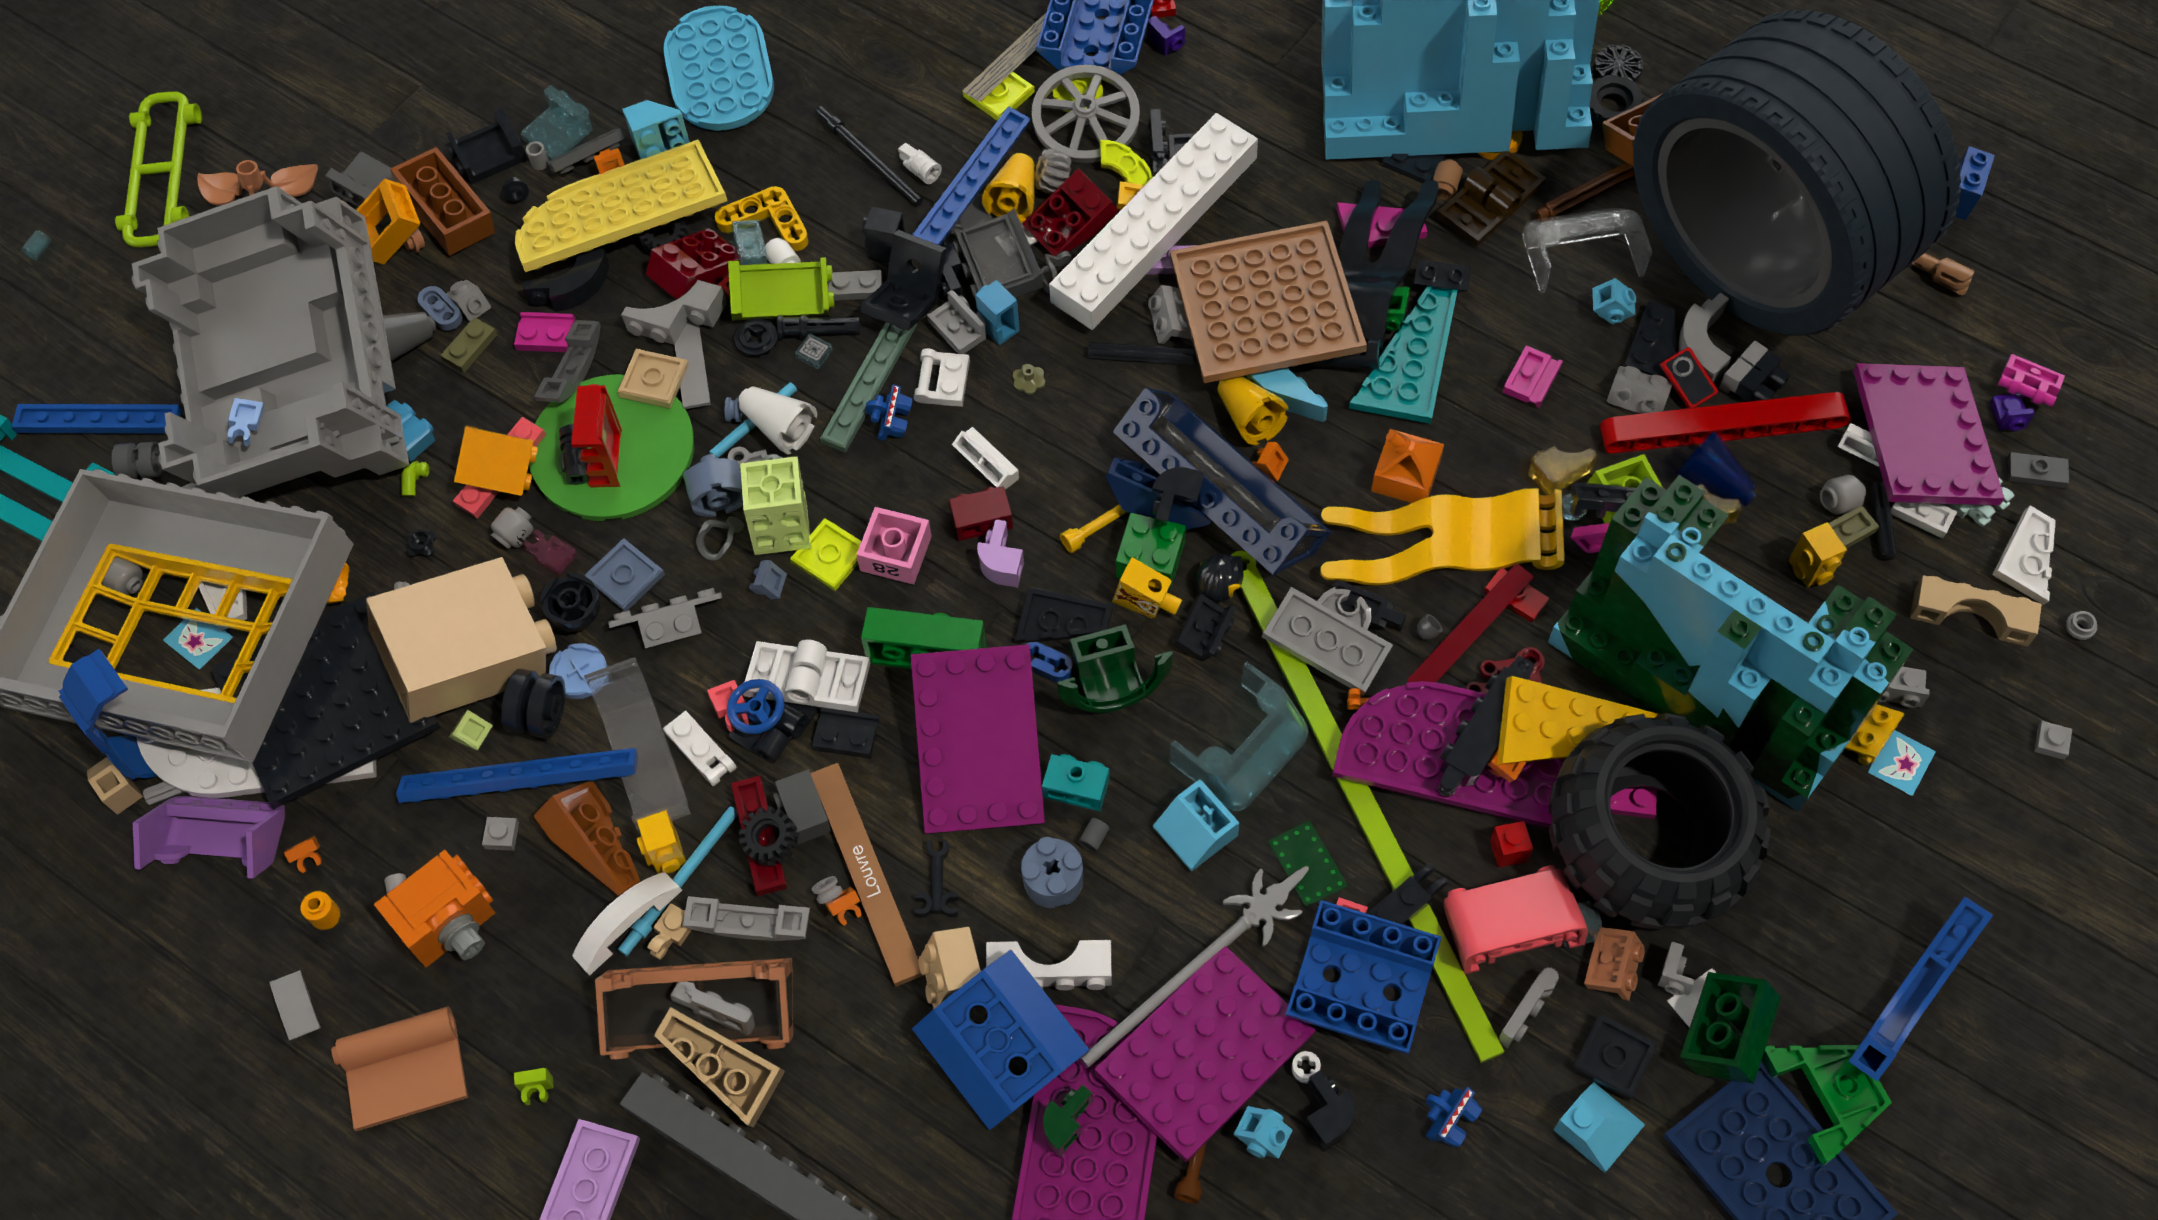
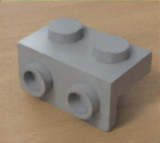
M1161 285L1148 300V307L1151 311L1158 343L1165 344L1171 336L1192 339L1179 288Z
M951 290L947 293L948 302L928 314L927 318L928 322L958 354H964L986 339V322L979 313L975 314L970 309L967 300L963 296H958Z
M1619 366L1607 402L1640 414L1661 412L1664 410L1672 383L1660 375L1651 376L1641 373L1635 367Z

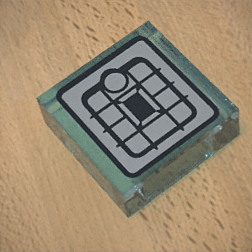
M809 334L796 350L795 357L819 369L833 351L832 344Z

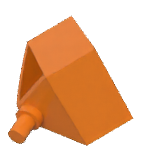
M1390 429L1374 473L1371 492L1409 503L1429 497L1441 462L1444 444Z

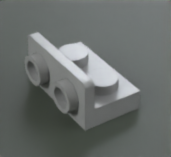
M1902 667L1879 702L1900 703L1908 708L1922 707L1929 697V689H1925L1926 671Z

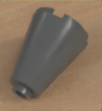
M425 312L383 315L391 362L431 339L433 331H436L434 319L431 315L427 316Z

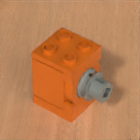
M443 850L439 853V857L438 855L391 890L386 894L387 897H382L374 904L425 968L447 951H456L463 960L477 955L485 945V941L478 934L479 926L495 914V911L489 905L494 900L484 886L469 871L458 855L452 858L446 850Z

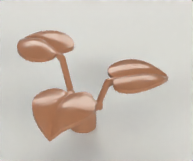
M245 160L237 165V174L229 172L216 174L198 173L197 180L203 198L213 205H224L233 202L236 195H242L243 189H246L249 195H252L260 190L263 180L271 188L277 186L292 197H297L311 190L315 183L318 166L317 164L283 168L276 171L270 180L266 176L265 171H259L256 162Z

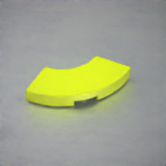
M1100 140L1101 168L1115 171L1128 183L1146 185L1153 178L1145 160L1134 153L1130 147L1115 141Z

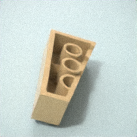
M670 1007L654 1036L707 1085L719 1099L733 1110L747 1126L754 1128L785 1071Z

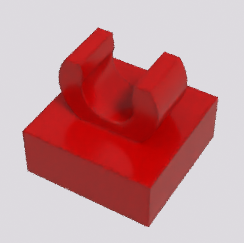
M1154 0L1150 14L1151 18L1153 16L1162 18L1176 15L1174 0Z

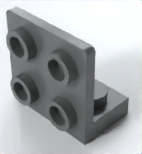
M360 152L344 172L340 173L331 168L325 175L331 192L357 207L364 202L384 178L393 181L391 168L364 152Z

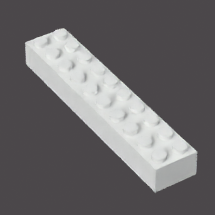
M1215 113L1049 284L1050 302L1093 330L1257 159L1258 138L1218 113Z

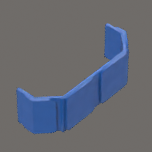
M98 649L71 664L63 680V688L58 691L61 694L59 698L83 733L102 753H105L108 759L127 779L129 777L132 780L137 777H157L141 755L135 736L123 735L108 738L95 724L103 706L128 690L103 652Z

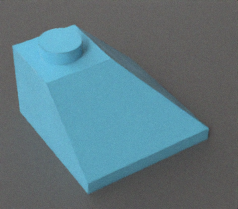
M1593 1082L1562 1116L1554 1131L1606 1173L1645 1124Z

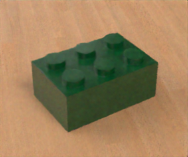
M1708 972L1680 1058L1697 1075L1754 1084L1781 1000L1780 995L1765 979Z

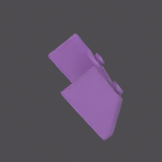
M195 796L170 798L133 822L135 869H142L153 860H161V863L174 864L178 863L180 858L188 854L242 858V865L247 867V878L253 879L274 862L285 821V806L281 805L273 808L270 802Z

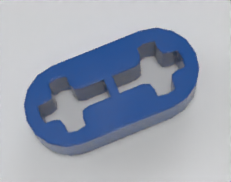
M1038 642L1025 644H1030L1031 655H1034L1035 652L1039 653V659L1034 658L1031 661L1033 673L1056 683L1071 678L1073 673L1072 661L1067 655ZM1060 664H1064L1065 671L1060 670L1056 673L1054 666L1059 667Z

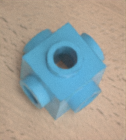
M1616 278L1592 288L1593 311L1612 325L1635 315L1636 295L1634 291Z
M1248 1106L1234 1135L1248 1146L1247 1151L1261 1159H1264L1265 1156L1279 1158L1293 1130L1283 1122L1284 1117L1276 1111Z

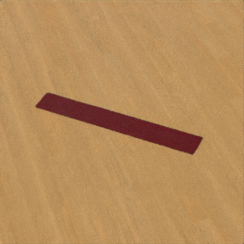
M1515 564L1407 681L1437 682L1534 576L1519 564Z

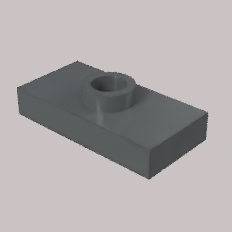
M2010 452L2007 457L2008 481L2061 488H2066L2069 484L2068 459Z

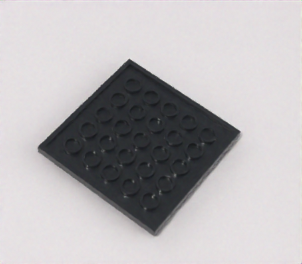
M374 591L319 618L259 751L252 762L273 808H277L441 728L435 715L427 718L423 717L412 723L409 722L369 632L366 598L376 596ZM262 644L256 646L250 661H255ZM239 655L211 667L221 692ZM249 672L243 674L233 695L234 698L238 697Z

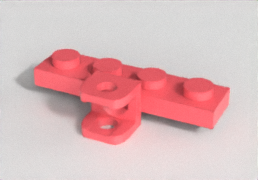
M521 417L507 435L534 440L533 446L537 447L546 436V433L539 426ZM465 485L453 502L457 507L478 519L500 491Z

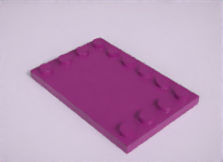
M1856 364L1853 372L1889 502L2001 505L2005 499L1964 367Z
M1030 644L911 654L925 834L1044 824Z

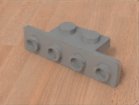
M714 588L697 592L698 598L687 600L686 595L670 599V605L659 608L658 603L641 607L642 612L631 615L630 610L613 614L614 620L608 622L609 628L638 621L645 648L702 633L695 605L720 599L723 597L722 592L715 593Z

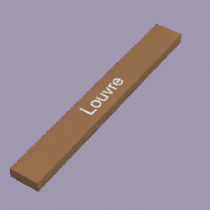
M835 763L810 773L895 987L924 976L920 972L917 955L839 764Z

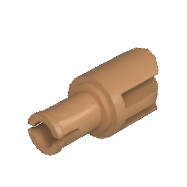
M1926 253L1911 264V266L1931 274L1933 282L1959 295L1966 294L1975 272L1949 258L1939 260Z

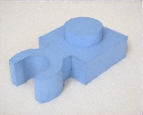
M234 398L228 418V425L231 427L227 433L229 444H233L237 436H243L244 446H248L251 443L249 430L258 431L264 412L263 402Z

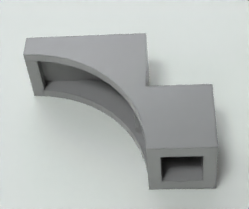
M697 280L695 285L685 295L669 304L648 309L626 307L621 315L627 330L633 335H643L653 338L660 343L666 342L674 345L689 320L697 325L714 327L727 305V301L721 286Z

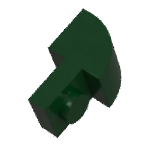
M1084 1085L1077 1091L1072 1089L1064 1097L1061 1103L1063 1105L1062 1108L1051 1100L1045 1110L1043 1119L1045 1137L1049 1147L1059 1157L1082 1134L1081 1125L1076 1120L1093 1102L1092 1092Z

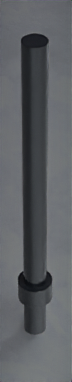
M819 106L816 109L815 113L827 124V128L833 134H838L915 206H919L923 202V198L853 135L838 116H833L823 106Z

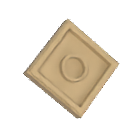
M636 349L617 391L619 397L671 409L689 366L688 360Z

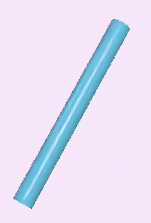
M789 382L777 394L790 397L797 391V388ZM747 418L712 448L709 453L719 458L756 425Z

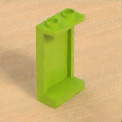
M826 257L820 258L819 262L740 265L739 261H728L732 321L777 319L778 315H783V317H800L801 314H805L808 317L829 316V308H834L833 291H828L827 282L833 281L832 265H826Z

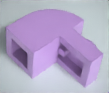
M995 520L993 530L989 529L987 532L986 543L978 542L977 545L980 569L990 581L999 585L1018 588L1024 565L1023 550L1005 547L1008 537L1007 522Z

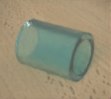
M35 230L22 246L21 251L29 258L38 260L51 243V239L44 233Z

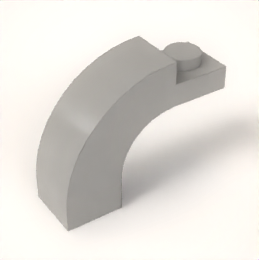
M1719 293L1713 300L1708 299L1702 307L1696 303L1693 304L1686 315L1678 338V352L1690 347L1713 383L1726 372L1731 360L1729 355L1711 342L1707 334V330L1723 315L1729 298L1722 293Z

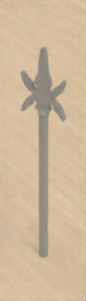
M1305 866L1283 882L1266 888L1265 895L1260 893L1263 887V869H1259L1252 882V896L1235 895L1223 901V905L1242 906L1243 904H1248L1250 908L1243 909V916L1239 917V920L1086 1052L1080 1058L1081 1063L1086 1068H1089L1168 999L1205 962L1222 948L1231 944L1245 930L1250 929L1251 926L1258 927L1260 920H1263L1266 924L1262 928V946L1265 947L1273 933V919L1290 920L1302 914V910L1283 909L1282 911H1277L1275 907H1281L1285 903L1289 892L1304 878L1309 867Z

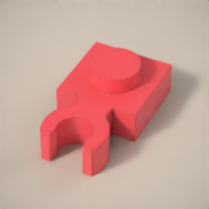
M735 680L707 690L718 718L725 716L726 726L730 732L734 731V727L727 715V704L732 692L738 687ZM742 695L738 699L737 704L745 703ZM746 713L737 714V717L743 723L749 725Z

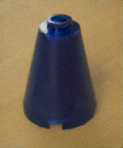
M1714 431L1676 471L1678 475L1697 487L1735 507H1738L1740 504L1746 507L1757 495L1753 491L1756 488L1755 483L1719 434H1716Z

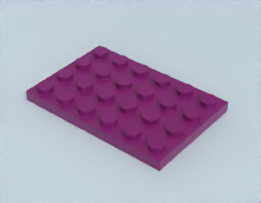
M1225 946L1206 961L1094 1069V1074L1176 1155L1187 1163L1314 1035L1316 1030L1309 1023L1287 1017L1288 1004Z

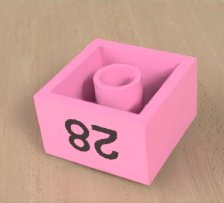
M875 507L857 552L860 571L914 585L932 537L929 520Z

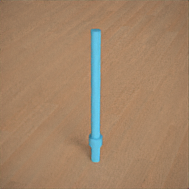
M729 806L672 880L680 888L737 817L738 812L736 809ZM653 905L641 919L639 918L630 927L632 931L617 950L627 957L640 939H645L651 932V925L665 907L659 911Z

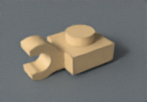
M671 903L653 927L658 935L650 941L647 947L651 950L650 954L659 960L664 957L672 943L681 946L691 932V929L683 927L685 911Z

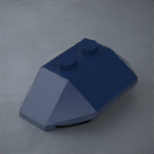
M1114 457L1106 478L1121 509L1129 513L1156 518L1157 515L1152 514L1156 497L1162 498V495L1153 493L1152 487L1160 474L1153 467L1143 462L1122 460ZM1174 498L1168 521L1186 525V530L1210 525L1212 520L1193 503Z

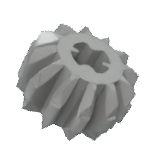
M1050 148L1042 152V156L1039 157L1036 165L1034 184L1038 190L1047 194H1053L1069 178L1071 158H1069L1067 153Z

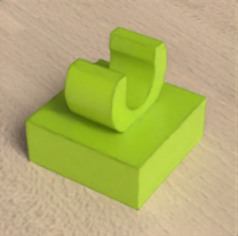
M546 1068L514 1073V1084L521 1092L522 1101L526 1105H530L531 1094L538 1091L540 1093V1100L543 1103L547 1102L548 1092L546 1090L553 1089V1076Z

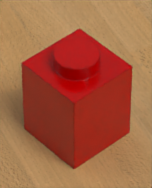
M1525 821L1494 828L1490 842L1498 868L1528 862L1533 847Z

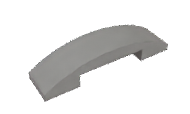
M688 896L683 927L699 932L741 939L769 941L806 939L810 908L779 905V908L775 909L719 903L718 899Z

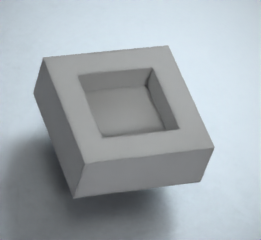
M2041 721L2037 729L2034 752L2065 760L2069 755L2072 729Z
M487 817L482 841L484 849L514 851L519 828L517 818Z

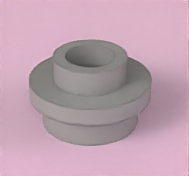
M2075 612L2067 618L2066 629L2074 638L2086 640L2096 633L2097 621L2089 612ZM2077 624L2082 625L2084 629L2080 628Z

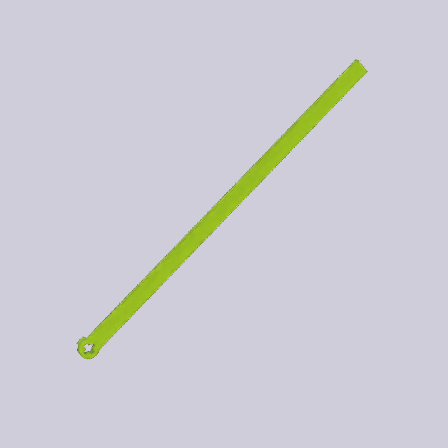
M1237 551L1231 554V556H1240L1242 562L1247 564L1246 570L1243 571L1244 577L1240 589L1260 629L1264 632L1276 613L1277 607L1256 568L1255 559L1247 551ZM1267 640L1333 771L1338 746L1342 737L1341 731L1306 663ZM1336 777L1394 891L1410 876H1414L1369 786ZM1428 904L1409 923L1412 928L1441 936L1433 970L1480 1063H1483L1503 1054L1504 1050Z

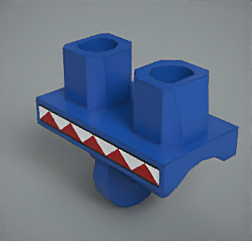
M892 385L891 393L887 395L885 403L883 402L884 397L881 395H877L875 400H870L866 403L865 411L871 415L872 422L877 423L879 418H882L877 439L885 441L888 435L902 438L906 431L907 420L894 417L895 412L908 415L913 398L900 394L901 386Z
M1465 1087L1464 1090L1454 1089L1452 1094L1442 1090L1439 1097L1429 1094L1425 1100L1426 1104L1431 1108L1427 1118L1434 1121L1425 1136L1432 1142L1442 1141L1451 1147H1459L1466 1137V1132L1456 1125L1457 1121L1462 1117L1468 1123H1473L1482 1111L1478 1103L1472 1099L1475 1092L1469 1087Z

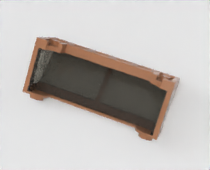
M792 958L607 970L595 979L600 1055H610V1059L628 1058L629 1052L635 1049L666 1047L654 1035L670 1007L734 1043L760 1041V1043L766 1044L768 1049L785 1047V1043L790 1042L793 1038ZM678 982L694 983L695 988L701 992H714L725 1002L733 1005L740 1003L748 1007L753 1013L755 1026L751 1034L747 1036L699 1016L693 1012V1009L672 1001L671 993Z

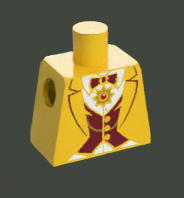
M1132 557L1119 581L1112 602L1149 618H1155L1160 608L1175 615L1182 599L1168 593L1172 582L1168 577Z

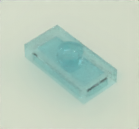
M759 220L732 221V231L740 264H767V252Z

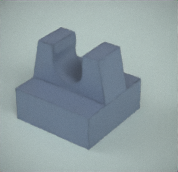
M770 560L761 561L759 568L754 570L753 574L756 575L754 583L750 584L749 589L755 594L766 595L770 599H779L787 573Z

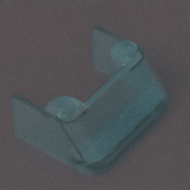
M1247 661L1243 665L1241 685L1257 697L1258 706L1268 716L1231 755L1223 748L1213 746L1205 749L1197 758L1177 741L1174 740L1170 744V763L1194 782L1201 779L1223 805L1234 811L1247 808L1302 747L1308 737V726L1285 690Z

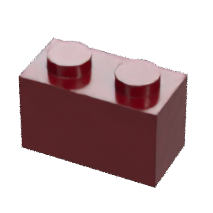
M1004 486L998 488L989 487L981 492L960 494L955 498L949 499L958 541L987 535L989 529L993 530L995 520L1006 521L1007 530L1013 529L1012 514Z

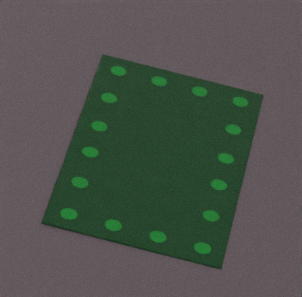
M1310 820L1268 840L1288 877L1305 866L1309 867L1304 878L1294 887L1305 907L1348 886Z

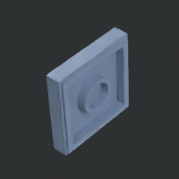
M623 538L584 576L592 580L599 593L624 612L628 611L665 573L663 569Z

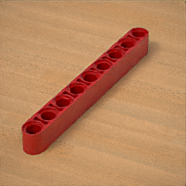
M1840 392L1616 416L1600 423V431L1605 451L1616 454L1837 429L1847 425L1851 418L1844 395Z

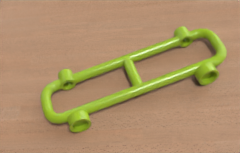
M173 91L147 96L141 102L138 112L130 113L129 116L130 124L133 128H136L125 214L116 216L115 223L118 231H122L123 240L132 247L157 246L159 240L158 234L144 237L133 236L134 230L138 227L136 209L141 175L170 172L163 226L189 217L185 206L177 207L187 124H200L202 115L197 103L189 104L184 94ZM178 102L172 160L169 162L143 164L147 127L151 125L150 108L158 103Z

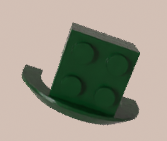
M1126 624L1070 639L1071 660L1085 697L1078 694V686L1075 684L1074 677L1057 682L1058 695L1065 705L1089 712H1111L1129 707L1149 696L1166 679L1172 668V651L1155 655L1154 670L1143 683L1135 662V648Z

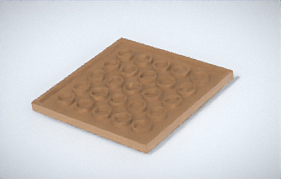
M1328 221L1170 251L1172 266L1204 383L1366 352L1367 344Z

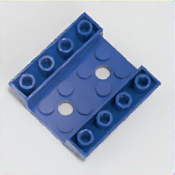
M1050 0L1036 45V51L1059 71L1076 65H1096L1108 68L1121 75L1137 65L1154 0ZM1106 16V18L1103 20L1098 19L1097 17ZM1089 52L1096 53L1094 56L1086 55Z
M1321 900L1286 1016L1409 1054L1441 936ZM1330 968L1335 969L1339 972L1340 979L1337 982H1328L1324 979L1323 972ZM1394 987L1400 992V999L1389 1001L1384 997L1383 991L1386 988Z
M1012 949L984 968L912 1028L989 1130L1090 1050ZM976 1005L984 1006L988 1012L987 1020L982 1024H976L970 1018V1011ZM1015 1056L1023 1057L1027 1062V1070L1022 1075L1013 1074L1009 1068L1010 1060Z

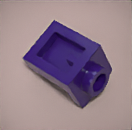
M1153 16L1148 21L1147 38L1166 56L1173 51L1179 50L1185 44L1186 29L1183 25H1180L1170 31L1166 23H1162L1156 16Z
M2021 394L1993 396L1990 401L1998 430L2010 429L2018 431L2026 428L2035 415L2033 409L2025 408Z

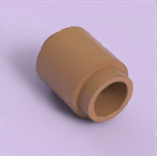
M1445 160L1437 164L1433 180L1439 186L1437 196L1439 200L1448 201L1457 192L1463 170L1456 161Z

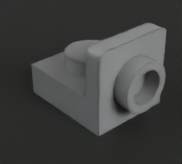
M1671 942L1658 986L1664 987L1667 992L1674 995H1689L1695 980L1682 976L1687 960L1686 957L1681 956L1684 945Z

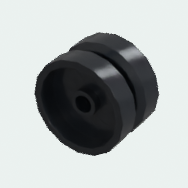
M517 669L510 677L503 697L501 719L504 729L518 734H525L528 731L534 737L551 738L560 724L564 710L566 688L562 676L543 673L539 677L536 671Z

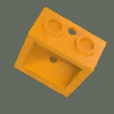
M385 178L356 209L366 218L373 262L383 265L421 225L406 185ZM389 213L392 222L378 235L375 226Z

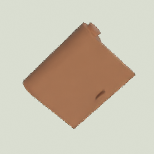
M449 1006L336 1040V1046L331 1049L335 1064H341L342 1068L346 1071L355 1131L468 1098L456 1023Z

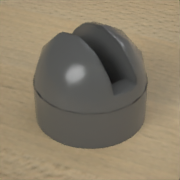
M1426 614L1417 625V633L1421 638L1427 640L1437 637L1443 631L1439 621L1430 614Z

